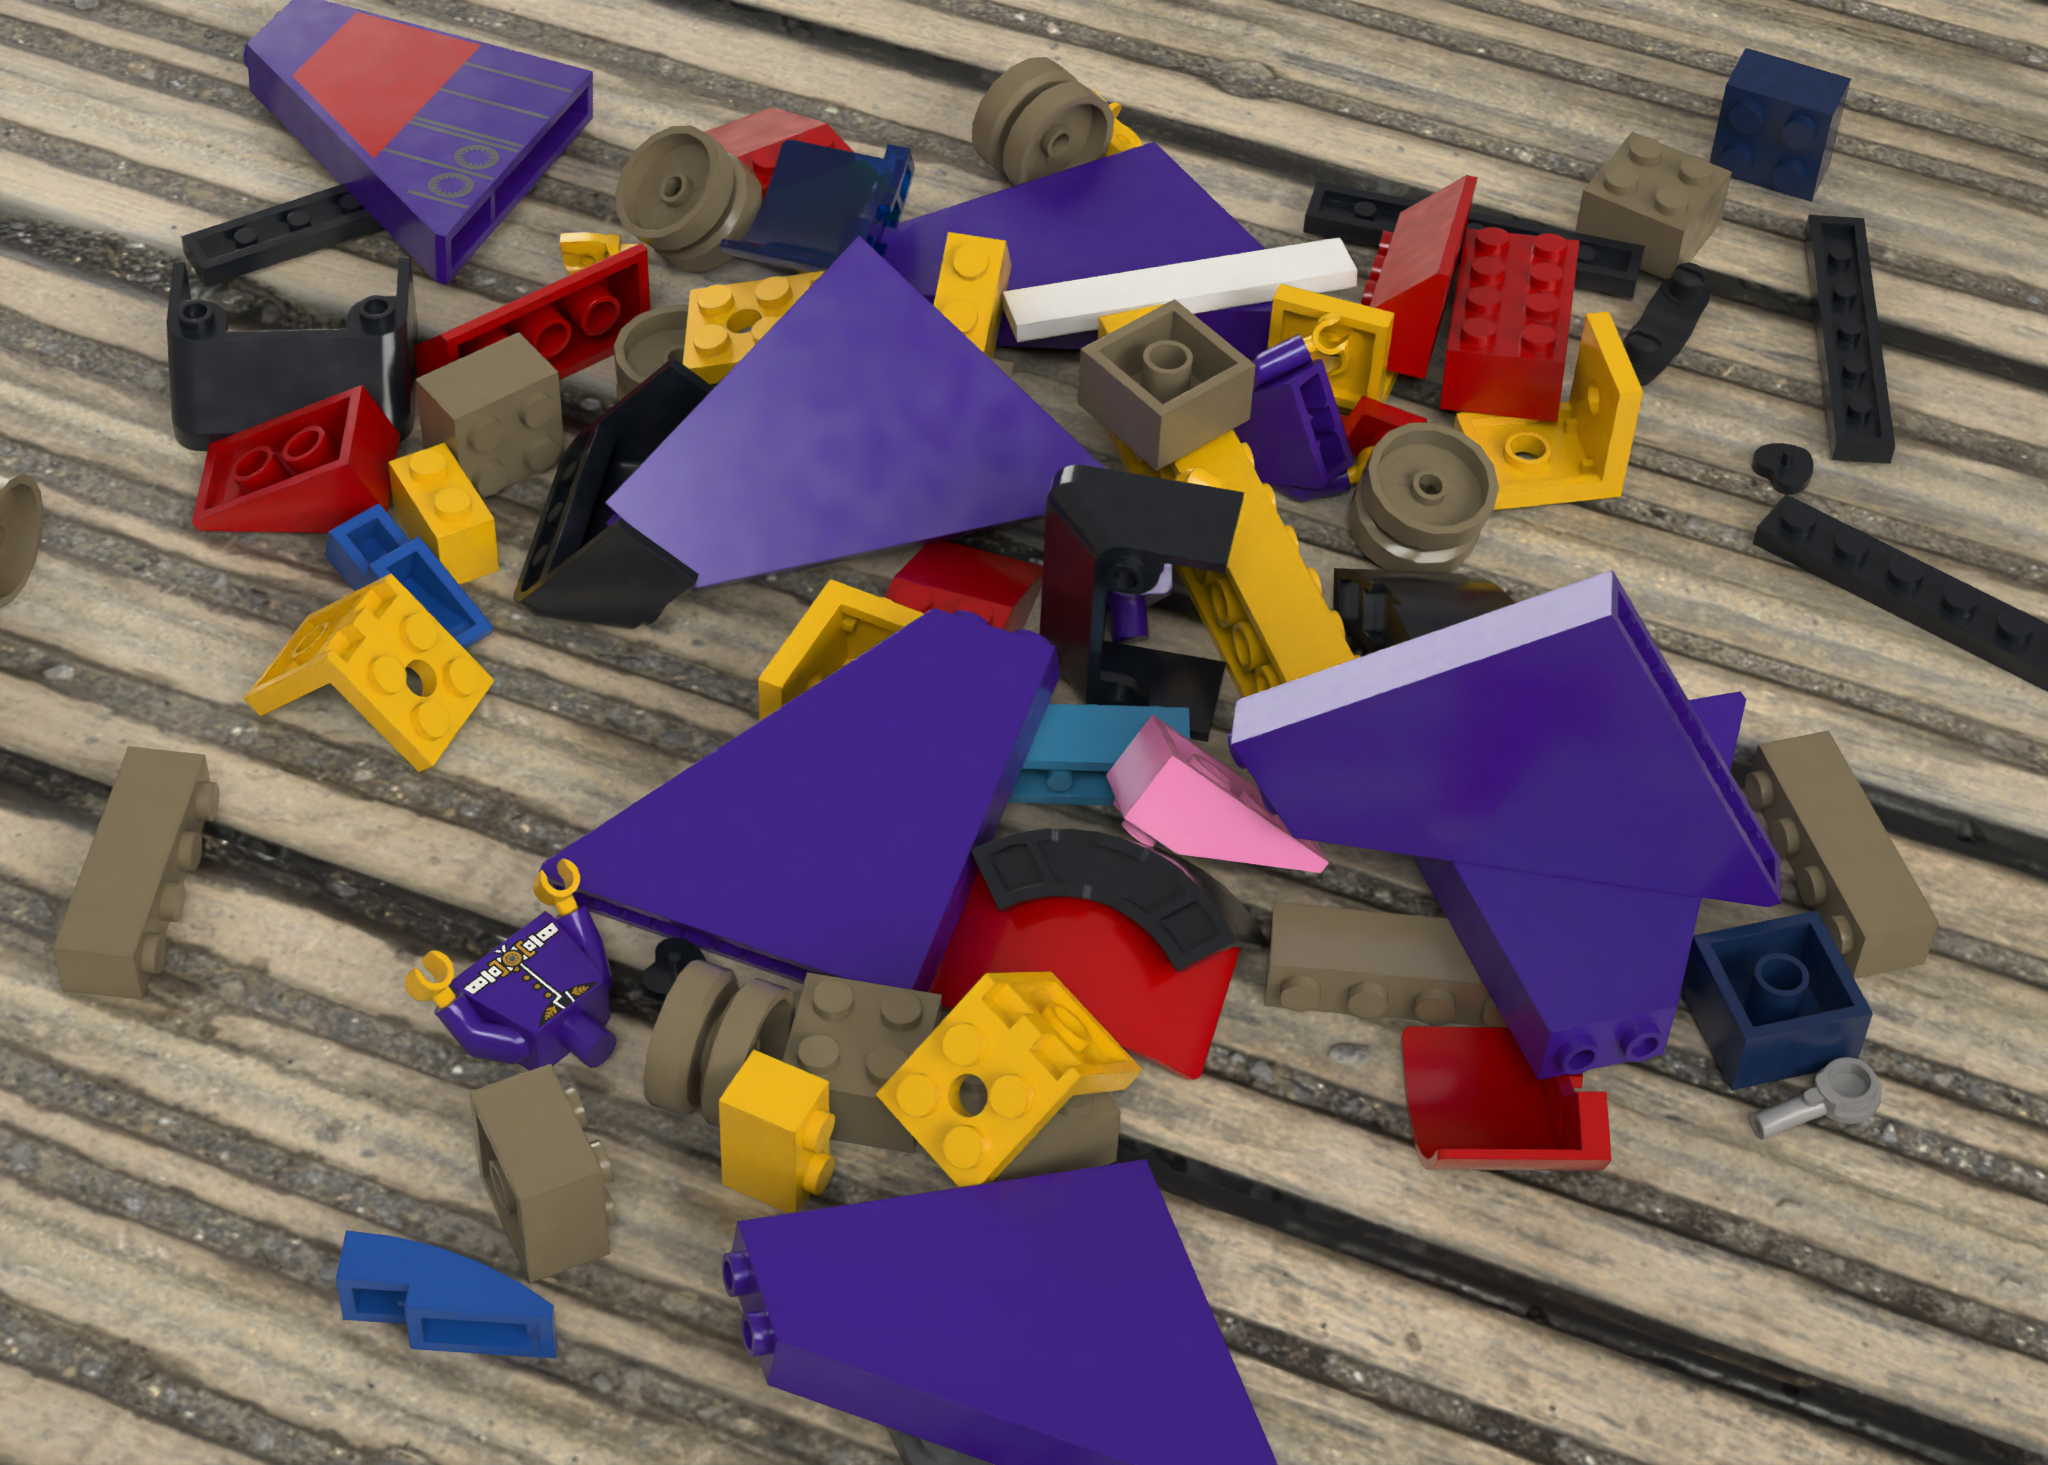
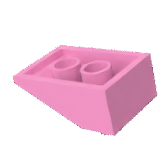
M1153 714L1106 774L1115 796L1112 803L1124 817V821L1121 823L1123 828L1142 844L1154 847L1157 842H1160L1174 853L1316 873H1321L1329 864L1317 841L1293 838L1278 815H1271L1262 801L1259 787Z

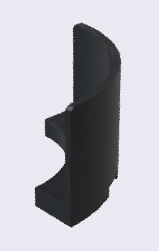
M1334 568L1333 610L1339 613L1345 632L1356 637L1370 654L1515 604L1510 596L1496 584L1473 574Z
M1044 828L1018 832L994 839L971 850L999 911L1007 912L1027 903L1050 898H1080L1106 904L1143 927L1167 954L1176 972L1183 973L1232 947L1262 951L1269 947L1258 924L1242 903L1224 885L1189 861L1160 848L1097 831Z

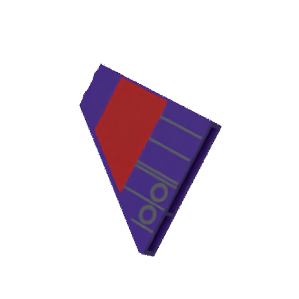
M291 0L255 36L248 40L244 50V64L248 68L250 92L340 184H344L348 192L357 199L366 211L436 282L445 285L451 281L593 119V71L326 0Z

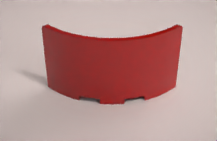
M979 870L929 993L941 994L942 1011H952L985 973L1051 971L1124 1050L1149 1060L1185 1080H1196L1202 1074L1241 948L1232 947L1183 973L1176 972L1169 957L1158 942L1143 927L1115 908L1088 899L1050 898L1027 903L1007 912L999 911Z
M1410 1026L1403 1030L1401 1050L1408 1117L1418 1158L1425 1169L1602 1171L1612 1161L1607 1092L1578 1091L1576 1093L1574 1088H1582V1073L1576 1075L1565 1074L1538 1080L1510 1029L1506 1027Z

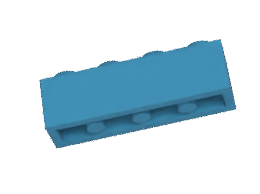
M1048 704L1008 803L1114 806L1112 802L1115 796L1106 774L1152 714L1190 740L1189 708Z

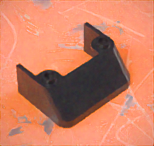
M398 257L396 296L372 295L358 301L348 312L347 328L228 331L227 315L224 309L210 301L192 300L185 262H173L166 325L171 417L175 438L181 446L194 451H208L209 443L359 385L365 387L400 433L399 442L405 440L411 434L414 425L416 384L413 346H416L418 343V320L410 257Z
M672 357L578 434L565 451L558 465L514 591V602L535 616L634 629L642 623L645 625L652 624L661 615L667 604L696 584L699 576L697 572L623 519L619 518L608 527L605 523L612 516L604 507L605 502L714 389L713 386Z
M1069 465L1055 473L1046 500L1039 634L1045 637L1051 645L1056 646L1060 670L1085 705L1189 708L1190 739L1208 742L1225 674L1226 662L1104 641L1108 591L1122 594H1142L1150 591L1158 583L1162 563L1226 574L1243 505L1244 492L1086 465Z

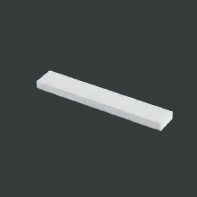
M1339 237L1004 291L1003 309L1016 341L1025 342L1098 330L1100 316L1166 304L1174 299L1192 314L1273 301L1280 283L1315 293L1357 287L1358 270Z

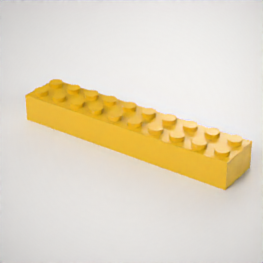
M1164 304L1100 316L1098 339ZM1106 428L1128 473L1174 480L1184 470L1203 468L1221 480L1220 488L1244 492L1243 505L1226 574L1174 565L1221 660L1226 662V670L1241 698L1361 657L1360 655H1353L1346 642L1345 629L1339 613L1336 610L1330 611L1323 599L1321 583L1316 570L1313 567L1307 568L1299 554L1298 539L1293 527L1283 524L1277 512L1276 499L1271 486L1268 483L1262 484L1255 471L1254 458L1249 445L1246 442L1240 443L1233 429L1156 471Z

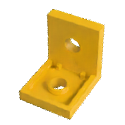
M826 270L783 277L772 276L762 280L727 285L716 284L706 288L690 290L683 365L707 383H719ZM752 327L749 332L738 333L742 329Z
M1280 283L1273 297L1268 348L1297 334L1303 339L1313 334L1317 321L1324 314L1338 313L1341 315L1340 320L1333 325L1321 329V333L1326 340L1332 342L1338 341L1343 336L1350 334L1347 345L1338 354L1326 355L1317 351L1310 355L1312 360H1323L1338 411L1350 415L1362 395L1386 404L1399 375L1397 372L1386 370L1395 313Z
M1609 311L1586 313L1569 402H1560L1558 422L1471 412L1456 413L1454 429L1461 431L1479 444L1495 467L1499 489L1493 510L1621 497L1643 390ZM1527 452L1533 460L1520 458L1515 453Z
M390 573L308 615L243 699L262 716L331 683L418 772H421L435 765L495 680ZM406 667L413 669L419 675L423 686L421 696L414 694L407 686Z
M830 579L758 678L759 721L913 622L924 613L897 604L890 599L878 597Z
M1051 971L985 973L876 1093V1096L958 1187L992 1183L1073 1095L1125 1090L1143 1069ZM970 1075L980 1078L987 1089V1103L978 1115H973L966 1111L960 1101L961 1085Z

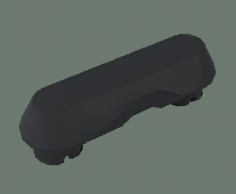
M1688 262L1677 265L1675 271L1671 274V278L1666 279L1660 285L1646 306L1642 317L1631 328L1622 342L1641 386L1648 385L1667 367L1671 359L1680 353L1692 335L1700 315L1709 303L1711 294L1709 288L1705 285L1706 272L1695 263Z

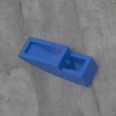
M380 503L329 531L324 556L354 591L392 573L464 649L492 634L494 629L492 624L420 536L409 540Z
M346 1230L336 1275L343 1320L407 1324L410 1348L415 1350L556 1359L558 1341L554 1305L520 1282L481 1262L437 1246L395 1236Z

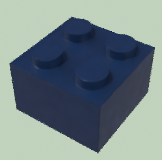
M1745 48L1726 83L1709 162L1732 171L1731 178L1812 202L1831 162L1851 78Z
M1817 910L1693 936L1681 990L1731 1090L1819 1072L1820 1069L1838 1058H1859L1873 1013Z

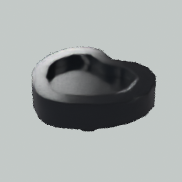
M1770 443L1759 447L1755 451L1751 466L1757 475L1770 480L1777 492L1790 495L1802 492L1808 487L1814 463L1811 454L1802 447L1792 444Z
M667 938L658 943L655 949V962L646 968L642 974L643 992L649 998L664 1002L678 975L691 961L699 959L707 961L702 951L695 944L681 938Z

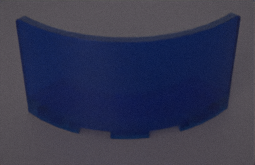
M795 140L784 141L781 145L768 190L750 229L740 241L721 239L720 250L726 255L807 272L827 270L851 243L860 236L885 259L888 244L880 243L886 227L897 229L915 171L910 149L887 144L883 159Z

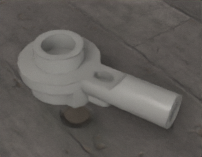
M1851 1057L1838 1058L1819 1070L1814 1078L1811 1089L1805 1091L1804 1094L1751 1114L1750 1123L1755 1135L1760 1140H1763L1824 1115L1839 1123L1854 1124L1864 1122L1872 1117L1880 1106L1882 1088L1874 1070L1867 1063Z

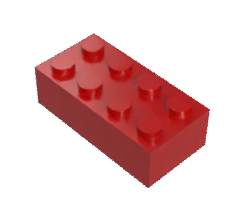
M1487 227L1480 230L1466 228L1446 349L1440 409L1558 422L1579 249L1578 240H1569L1550 233L1538 236L1514 234L1495 227Z

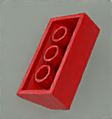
M1466 175L1400 212L1394 232L1383 231L1378 254L1375 255L1370 277L1365 285L1361 305L1395 313L1386 369L1388 371L1422 379L1426 377L1455 278L1478 177Z
M639 243L413 346L417 378L518 332L558 371L559 380L613 356L614 344L621 328L635 316L651 310L647 248L642 243Z

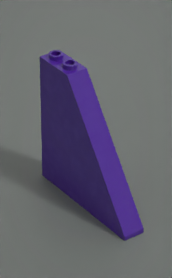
M1155 142L859 235L932 305H934L948 232L1006 240L1012 264L1007 291L1265 249ZM1273 301L1194 314L1247 358H1255L1259 353L1268 348ZM1003 309L996 345L1081 350V348L1098 340V330L1017 342Z
M858 236L605 502L604 509L612 516L605 524L609 527L619 518L623 519L699 574L697 582L689 588L696 593L1045 519L1048 492L1052 479L1058 470L1069 465L1106 468L864 239Z
M1613 570L1236 700L1233 729L1228 733V746L1231 756L1240 769L1248 770L1259 786L1261 798L1266 809L1271 815H1278L1293 838L1763 907L1781 904L1780 856Z
M932 608L544 861L539 872L541 870L544 871L549 884L554 889L565 890V883L558 873L557 863L561 859L570 860L578 868L580 874V884L573 893L577 905L585 904L589 912L666 938L685 939L695 944L701 950L804 984L807 973L929 992L980 870L971 850L992 841L1060 678L1061 670L1056 646L1051 645L1045 637L1030 630L1017 629L1012 633L990 626L984 618L969 611L957 610L954 614Z
M1739 691L1689 700L1730 771L1746 698ZM1411 855L1538 1080L1565 1074L1576 1075L1590 1069L1630 1061L1641 1062L1651 1057L1664 1055L1679 1001L1701 897Z
M1147 1159L737 1221L732 1250L729 1253H724L722 1257V1275L725 1289L729 1297H739L744 1312L741 1320V1329L746 1352L749 1357L758 1356L767 1385L995 1465H1278Z

